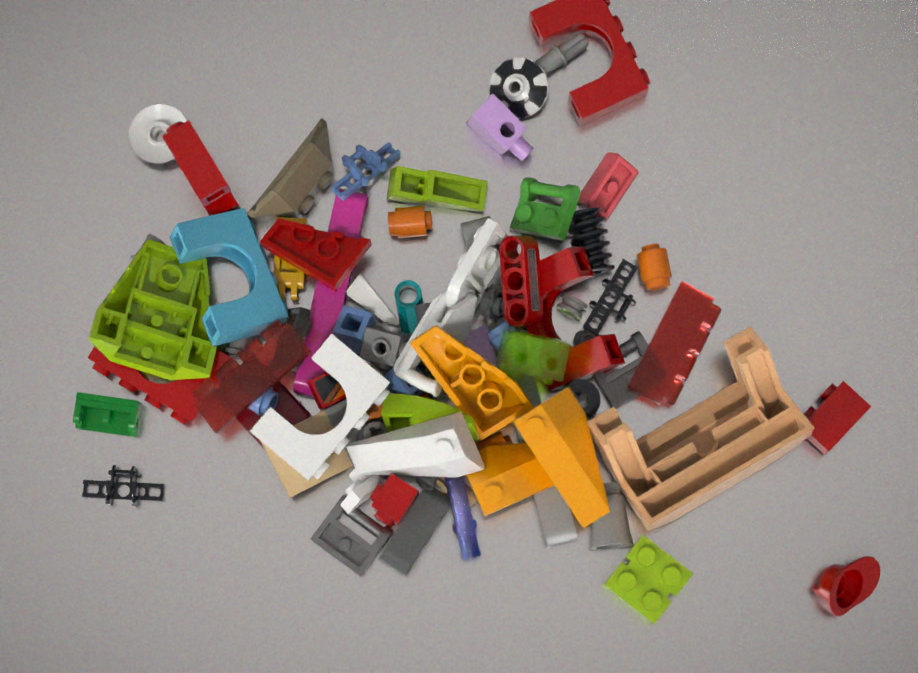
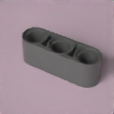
M423 488L378 560L405 577L454 500L436 488H433V490Z

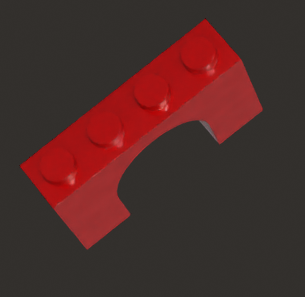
M554 0L529 12V22L542 47L575 32H589L603 39L611 51L612 64L603 76L569 92L568 101L581 126L647 96L648 85L651 84L645 69H639L634 60L637 58V54L630 41L626 43L621 34L624 29L617 15L612 16L608 8L611 5L610 0Z
M189 120L185 123L179 121L168 127L167 133L162 138L209 216L241 209L231 193L229 185Z
M568 247L540 260L543 317L537 324L525 327H527L531 338L532 351L537 356L542 369L541 377L548 386L549 391L564 389L571 381L577 379L586 380L625 364L615 334L600 335L577 346H572L564 342L554 329L552 308L557 296L564 289L594 276L584 247ZM522 275L520 276L519 280L521 286L523 285ZM523 306V307H522V315H523V317H525L526 311H525V308H524V306Z
M95 346L87 357L95 363L92 369L107 378L110 373L120 378L121 380L118 385L133 394L136 389L147 395L144 401L159 410L162 405L173 411L170 416L185 426L188 421L197 425L214 398L213 392L224 382L235 364L231 357L216 349L209 378L184 379L161 384L145 379L139 370L111 362Z

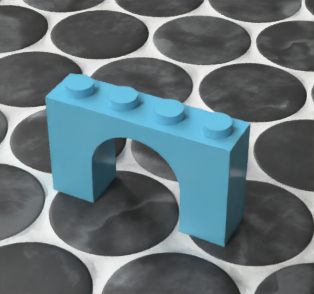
M245 208L177 223L169 237L180 264L208 257H223L236 263L243 270L248 280V295L237 300L209 306L202 317L212 347L280 330L288 318V307L285 300L281 299L279 295L276 277L268 268L265 250L258 243L255 236L254 222L251 218H248Z

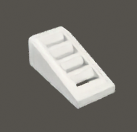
M359 274L346 291L348 300L362 310L371 312L380 323H391L400 326L398 319L365 277Z

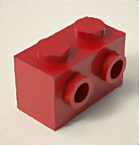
M845 381L841 382L837 387L832 383L820 395L824 401L816 409L811 405L803 413L814 426L812 434L807 439L824 455L872 407Z
M391 474L385 484L378 483L370 496L371 501H373L371 507L376 511L374 514L375 518L390 528L394 523L399 526L419 496V491Z

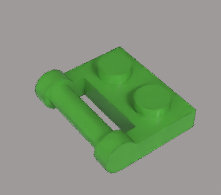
M524 178L520 186L521 196L510 228L520 233L565 241L580 197L579 187L571 184L559 186L541 183L535 178ZM537 194L563 199L561 206L534 202Z

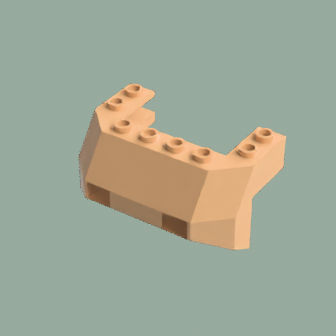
M751 327L723 342L737 382L727 388H723L703 402L694 405L691 409L667 421L652 432L635 440L626 422L622 424L614 406L587 422L605 464L648 531L675 521L780 459L812 434L814 426L783 390L769 348Z

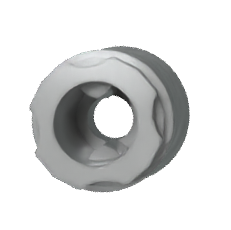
M603 483L610 512L592 523L590 549L606 551L633 547L634 543L629 529L625 495H622V490L617 483Z

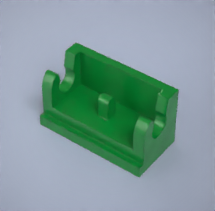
M77 392L73 423L76 424L75 428L80 430L137 438L143 404L137 400Z

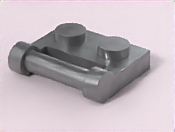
M640 331L630 335L631 339L622 343L619 347L623 357L636 349L640 351L641 357L607 377L604 372L594 376L612 407H619L667 379L666 373Z
M343 495L310 540L359 576H362L382 547L390 539L394 530L388 526L384 528L358 508L348 514L340 505L347 497ZM344 513L377 537L373 544H369L339 522L338 518Z

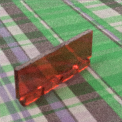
M683 281L680 282L627 386L628 388L659 405L663 401L670 405H675L684 385L674 378L687 381L697 361L696 357L687 352L700 355L710 335L708 330L700 326L713 329L722 311L720 307L712 303L714 298Z
M276 319L261 332V335L267 341L264 345L255 337L237 353L243 361L242 364L239 365L232 357L213 373L219 381L217 385L210 378H207L192 391L198 400L194 404L215 433L220 432L312 353L289 323L284 326L280 320Z

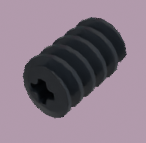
M587 208L575 211L571 221L573 226L568 230L570 235L576 236L571 240V246L584 247L593 274L604 273L615 268L614 265L605 264V260L613 255L612 253L603 252V248L610 245V241L601 240L600 238L608 233V229L598 227L599 224L606 221V217L596 216V213L603 208Z
M577 379L571 381L564 389L569 387L575 398L579 401H586L582 409L586 413L587 421H590L595 417L600 406L601 396L599 390L588 380Z

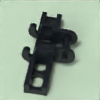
M623 259L612 279H603L602 284L607 287L598 302L590 301L589 305L594 309L583 325L585 330L587 329L598 336L611 314L616 317L615 320L626 321L627 318L624 314L629 305H635L636 301L631 294L629 296L624 294V291L635 274L637 266ZM624 266L631 268L628 277L620 273ZM616 279H621L624 282L622 287L614 283ZM607 292L615 293L616 300L614 302H607L605 300ZM621 298L624 300V303L619 311H617L614 307ZM594 317L601 321L597 328H592L589 325Z
M113 465L112 470L108 472L111 475V480H83L82 497L106 499V505H111L112 499L132 500V506H137L138 500L164 502L165 484L135 482V476L139 475L135 466H132L131 470H118L116 465ZM116 477H130V483L116 482ZM98 485V493H88V486ZM122 485H127L130 489L126 497H121L118 493ZM104 486H106V494L103 493ZM139 487H144V496H138ZM159 488L161 491L160 496H150V489Z

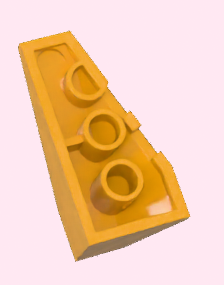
M434 325L410 341V345L460 411L474 418L481 441L534 408L532 402L514 379L438 325Z
M567 387L515 420L514 424L581 526L585 528L609 513L610 508L590 429L587 425L586 413L570 388Z
M527 443L487 446L478 450L485 468L484 470L466 475L484 517L555 486Z

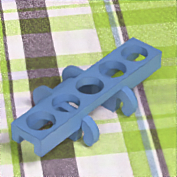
M390 142L376 152L372 149L367 151L365 147L357 145L354 154L350 157L346 155L342 157L343 166L347 167L350 172L332 185V192L342 201H345L362 186L368 185L369 181L380 172L386 171L389 165L400 158V151L398 149L394 150ZM386 152L392 153L386 159L382 156ZM361 157L366 162L358 168L354 161ZM368 169L372 174L370 176H363L362 170ZM354 178L357 181L351 184L350 179ZM342 186L348 187L342 193L338 190Z

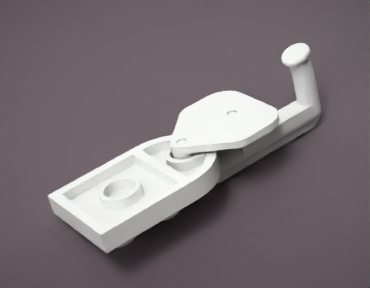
M488 218L485 224L477 229L474 235V242L468 252H465L458 261V268L450 281L448 290L432 301L395 362L394 372L400 379L425 392L432 393L435 397L439 396L442 387L436 379L433 380L415 371L421 358L410 345V341L434 325H438L457 340L464 343L471 331L475 308L500 270L499 247L501 241L508 235L499 223Z

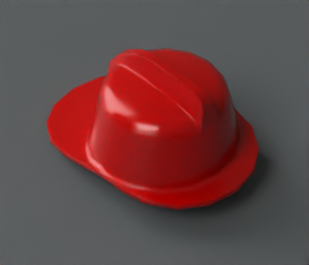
M864 556L849 565H830L823 572L820 581L813 586V591L829 605L832 614L842 616L872 594L880 578L879 562L874 557Z

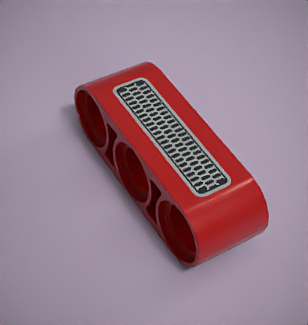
M510 235L501 241L499 247L504 317L512 326L535 325L543 317L539 246L537 241L531 236ZM518 244H520V246H521V253H520V255L518 254V251H517ZM521 275H522V277H523V285H522V286L520 285V281H519ZM523 306H524L525 311H526L525 317H523V315H522V307H523Z

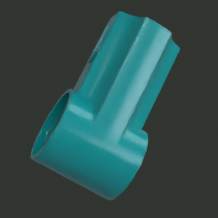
M404 280L396 286L394 298L400 326L402 327L401 331L410 333L411 337L418 326L414 306L423 304L420 286L412 280ZM404 288H412L417 292V297L413 302L405 303L401 301L399 295Z

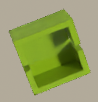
M642 535L624 558L629 564L626 566L621 562L604 583L603 587L651 625H654L672 603L667 597L669 595L673 598L676 597L693 573L645 535Z

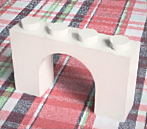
M333 334L328 337L311 359L336 379L345 391L347 409L339 425L324 434H306L296 429L270 407L250 430L254 436L308 481L312 476L317 480L330 466L326 462L327 458L333 451L337 455L341 453L350 442L346 438L347 434L353 427L359 431L370 418V415L366 412L373 403L379 407L391 393L387 389L390 382Z

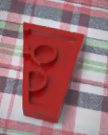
M280 218L275 221L260 240V244L264 249L335 292L372 246L371 239L363 237L359 239L345 236L344 233L336 231L329 233L316 230L310 225Z

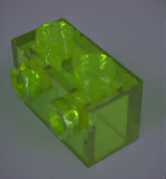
M503 329L496 366L511 378L522 379L523 374L534 376V381L552 385L553 380L563 381L571 344L561 339Z

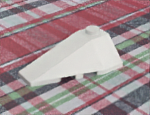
M462 412L352 442L346 446L358 474L455 478L478 472L485 468Z

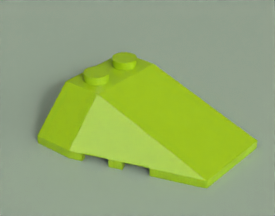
M148 239L107 297L97 308L88 340L111 362L168 380L209 378L217 347H212L202 321V317L210 306L209 296L211 294L207 258L180 264L174 247Z

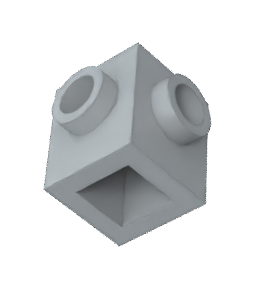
M383 323V326L373 325L366 327L360 358L374 361L375 367L391 370L409 341L411 334L402 332L401 326L391 323Z

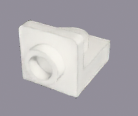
M356 468L349 474L354 483L346 489L345 492L348 496L340 504L348 514L370 498L379 482L382 484L385 482L379 475L358 474Z

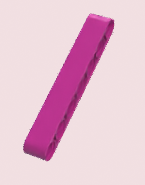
M339 188L338 190L342 193L346 189ZM355 192L345 201H342L336 195L328 232H341L347 237L359 239L362 233L369 194ZM353 270L336 292L322 283L316 282L293 393L313 397L306 381L326 372L311 358L328 337L333 334L332 331L343 305L346 306V291L350 287Z

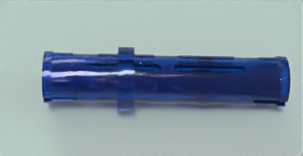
M463 476L455 478L444 477L455 523L452 525L453 532L457 533L461 558L469 559L470 554H472V558L481 555L475 532L477 522L472 519Z

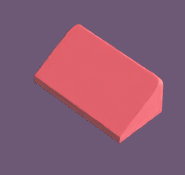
M608 152L581 191L578 204L585 209L603 208L596 213V216L606 217L607 221L639 171L619 154Z

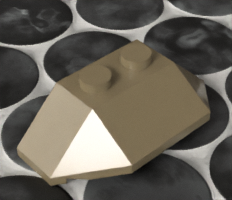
M321 118L282 170L247 212L248 218H251L254 224L276 221V217L297 218L301 212L307 213L316 200L314 195L320 188L324 190L334 178V174H332L334 166L329 129L324 119Z

